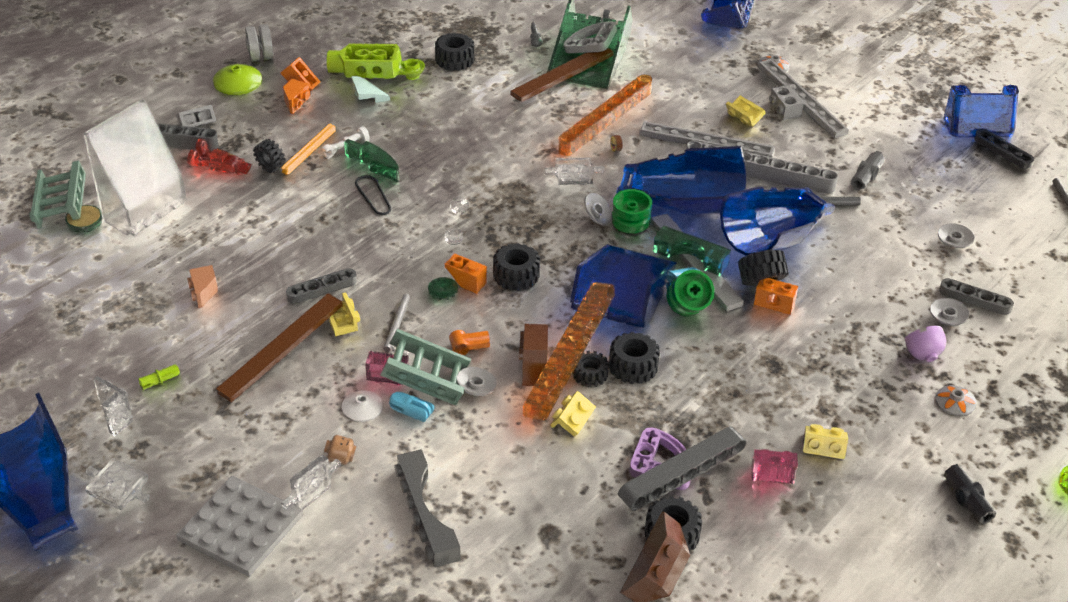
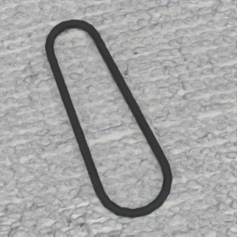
M362 175L355 180V186L376 214L387 215L391 212V205L375 177ZM371 178L375 181L389 207L387 212L382 213L376 210L359 187L357 182L360 179Z

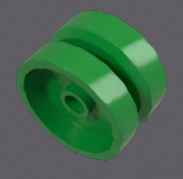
M636 189L618 192L613 198V226L625 233H640L648 229L652 212V199L650 196Z
M692 269L684 271L670 282L667 287L666 298L668 305L674 312L682 316H692L711 304L715 289L708 275L702 271Z

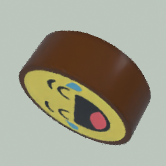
M620 135L611 136L610 145L613 152H620L623 148Z

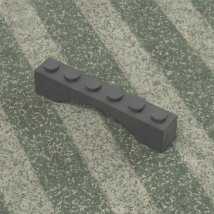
M422 449L397 455V464L394 465L397 477L402 479L400 480L402 492L408 495L406 496L408 508L414 511L412 513L414 524L420 527V540L422 543H426L425 552L427 559H432L434 567L461 561L460 544L454 529L437 520L423 501L422 493L428 480V464Z

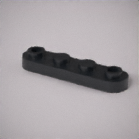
M986 129L976 131L974 139L978 144L990 149L1021 169L1033 166L1034 157L1031 154Z

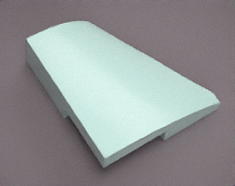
M352 76V88L359 100L374 98L375 103L390 100L388 94L366 79Z

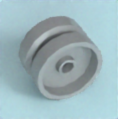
M268 24L259 25V35H257L254 26L245 27L246 47L249 52L250 61H259L260 51H262V56L265 60L273 59V46Z

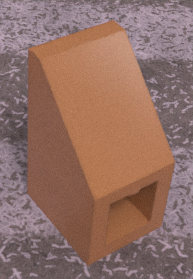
M212 265L189 270L190 277L187 278L189 289L193 288V290H190L193 301H197L198 308H202L218 292Z

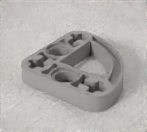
M601 22L580 29L564 42L565 52L584 53L606 50L617 32L615 22ZM597 34L595 38H587L591 35Z

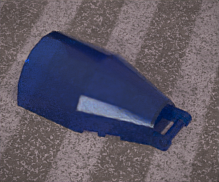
M741 146L690 148L684 150L685 153L674 155V153L668 154V157L658 160V158H654L640 163L626 164L623 169L624 175L616 193L627 189L643 191L650 196L653 205L684 215L738 213L742 209L746 194V165ZM632 175V178H631V181H630V185H628L630 176Z
M758 186L725 195L720 211L721 229L727 242L734 250L745 256L765 250H784L801 243L824 216L833 213L835 205L821 199L809 187H785L784 190H777L776 187H771L770 190H764L763 187Z
M39 392L35 394L39 405L34 414L14 429L0 434V508L28 535L35 551L42 549L43 545L70 531L73 533L79 530L72 515L67 448Z

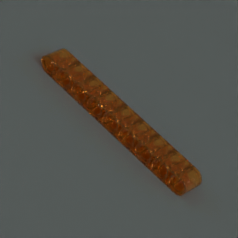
M645 74L638 76L559 136L558 153L562 156L574 154L649 96L652 88V77Z
M599 282L591 284L523 405V416L525 418L545 421L549 417L614 298L615 288L613 284Z

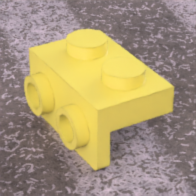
M741 95L733 103L729 101L726 103L727 112L730 116L737 117L743 124H748L752 127L766 114L763 108Z
M346 292L342 293L343 306L328 319L335 336L358 331L359 313L354 311L353 300L348 298Z
M578 391L572 396L568 394L561 402L562 408H558L552 415L554 420L550 424L552 428L560 424L573 437L580 432L596 408Z
M816 424L805 426L804 453L845 459L848 444L847 432L840 428L823 429L822 426Z

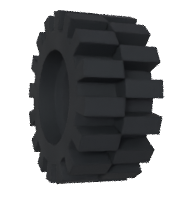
M265 139L253 149V152H255L253 156L256 157L255 161H258V165L262 166L263 170L266 169L268 173L275 172L286 161V158H284L285 154L281 152L283 151L282 148L279 149V144H275L273 140Z
M590 350L586 351V354L581 352L580 355H576L573 360L572 375L577 383L581 382L582 386L588 384V387L594 384L595 387H598V383L602 385L604 381H607L609 361H607L606 356L603 357L602 353L597 355V351L590 353ZM592 367L596 370H587L585 368Z

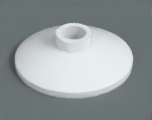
M371 391L353 392L346 396L342 402L343 414L355 422L373 420L380 415L383 409L382 399Z

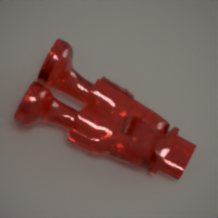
M202 138L198 139L195 150L191 149L187 157V162L191 166H207L208 170L222 171L226 174H247L252 166L251 163L245 162V159H241L222 149L217 148L210 151L207 141Z

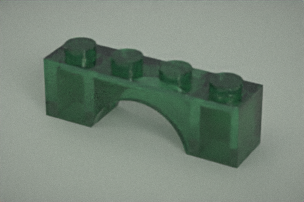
M664 225L654 237L653 252L669 258L677 254L695 256L702 262L704 271L721 276L729 265L731 249Z

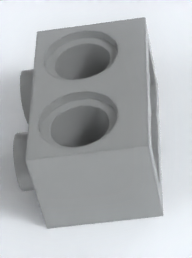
M790 85L772 88L771 95L769 96L770 104L773 105L783 120L802 116L804 103Z
M212 105L176 114L179 126L198 127L216 122Z

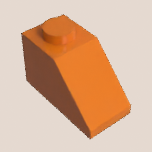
M300 57L280 72L287 82L292 78L309 83V91H312L320 83V80Z

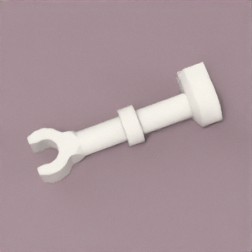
M361 126L357 128V133L349 137L345 136L342 138V141L334 145H324L322 149L326 153L323 156L330 159L337 150L351 146V143L358 139L361 143L369 142L370 138L367 129Z

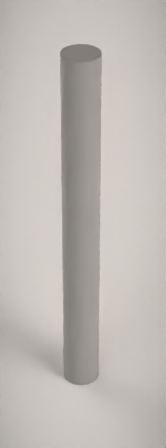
M404 294L383 347L385 352H390L393 345L389 343L402 322L410 300L408 294Z

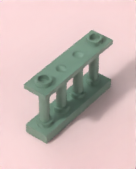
M79 160L72 162L69 172L45 177L42 170H38L37 178H35L36 185L32 209L29 213L31 221L35 222L38 229L42 228L43 218L67 212L73 220L80 219L86 173ZM70 179L68 183L48 187V184ZM68 190L64 195L46 199L47 195ZM66 202L64 206L44 210L45 206Z
M397 329L389 343L396 346L393 359L390 357L387 359L380 376L457 405L465 387L457 385V375L462 369L468 367L471 358ZM404 350L415 354L412 366L401 362ZM422 358L434 362L431 374L420 370ZM441 365L452 369L450 381L438 377Z

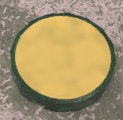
M82 205L80 219L73 220L70 214L65 216L66 226L74 232L83 230L84 232H90L101 225L103 219L102 211L93 205Z

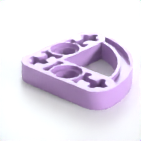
M646 428L642 432L632 457L630 474L636 478L661 464L660 462L653 461L660 444L668 448L675 456L685 451L686 448L670 434L656 428ZM650 437H653L651 440V444L648 443V439ZM647 450L651 454L642 455L640 451ZM640 462L643 463V467L638 469ZM688 481L687 483H685V484L679 486V487L676 488V489H677V490H685V489H687V488L689 487V485H690V481Z

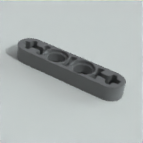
M347 268L292 285L286 289L287 301L296 304L353 286L357 282L356 271ZM327 282H335L331 285L326 284ZM311 287L317 288L316 290H308Z
M950 278L943 279L940 284L939 291L945 296L999 314L1007 315L1012 312L1014 302L1009 297ZM981 298H987V299H989L990 301H985V300H983V299H981Z

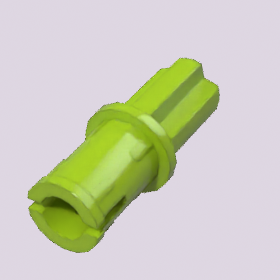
M176 364L159 371L156 369L155 372L138 378L142 390H145L159 383L162 385L163 381L178 376L180 370Z

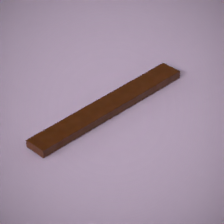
M607 48L600 52H587L511 90L510 95L523 102L612 57L614 51Z
M327 293L217 387V394L232 403L343 306L342 301Z

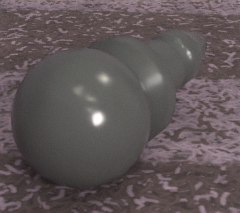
M532 22L531 45L539 47L543 44V40L536 24Z

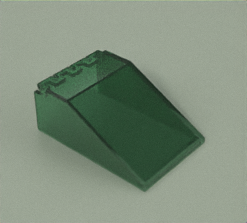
M568 0L547 72L587 53H566L563 44L567 38L580 29L601 23V17L589 15L588 19H586V14L576 13L574 0ZM627 6L624 20H619L618 24H616L617 32L608 46L609 49L614 51L613 56L565 80L566 82L603 89L609 88L626 51L633 22L631 6ZM603 19V22L613 21L616 24V20L614 19ZM597 34L591 35L587 38H595Z

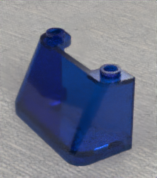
M714 0L711 10L708 8L703 9L701 18L707 24L737 29L747 28L755 0Z
M1010 84L1002 88V93H971L965 85H951L943 116L950 135L959 138L975 137L977 130L986 129L999 137H1012L1016 130L1019 89L1017 85Z

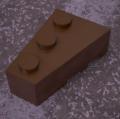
M525 324L524 331H520L519 360H523L522 386L546 387L548 324Z

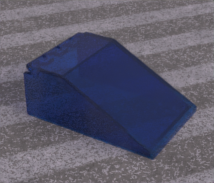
M606 244L577 266L570 299L571 308L575 311L589 313V315L626 323V325L637 328H645L651 322L665 292L666 282H668V271L675 270L677 262Z

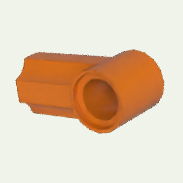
M455 330L449 335L452 351L463 356L470 350L490 347L488 331L466 334L462 330Z

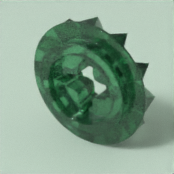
M439 277L433 279L428 284V293L432 295L433 299L439 298L441 301L445 298L449 300V297H455V294L458 293V284L451 278Z

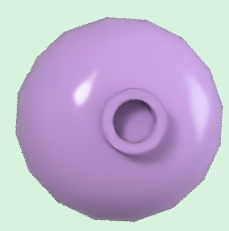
M940 326L926 327L927 331L920 332V329L905 337L906 347L914 358L926 360L927 362L938 359V356L942 354L946 347V336Z

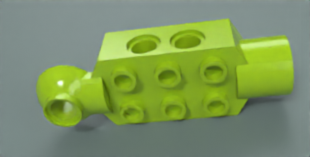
M349 43L342 50H328L327 52L328 72L344 73L347 78L358 76L369 79L395 78L397 75H404L408 80H416L425 68V63L419 59L402 61L401 51L397 44Z

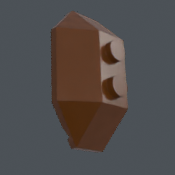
M661 512L620 591L622 595L633 602H649L669 597L690 558L680 523L665 512Z

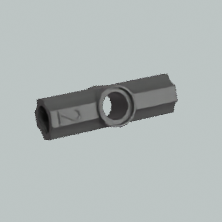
M876 151L871 153L866 161H861L857 173L851 179V185L855 190L865 189L870 180H875L879 168L885 160L882 152Z

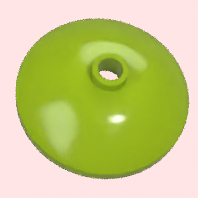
M246 64L225 66L213 77L215 89L228 95L250 93L257 89L262 82L261 73L256 68Z

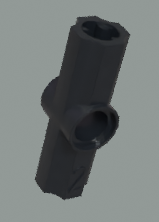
M958 464L951 465L950 468L945 470L944 477L955 490L956 500L961 506L966 505L979 523L987 524L995 518L996 511L986 500L984 489L979 482L973 483Z

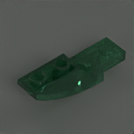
M347 139L344 142L345 156L369 165V171L396 182L400 181L399 166L386 151L368 141L360 144Z

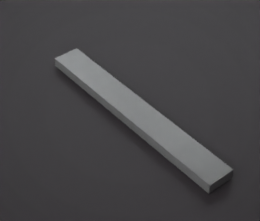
M772 59L758 62L757 67L778 87L787 85L792 87L804 103L803 110L834 139L848 134L849 129Z
M646 121L643 122L639 134L640 136L686 145L690 141H698L767 157H773L775 146Z
M667 213L651 218V224L689 268H697L708 275L714 285V297L726 311L743 306L744 301Z

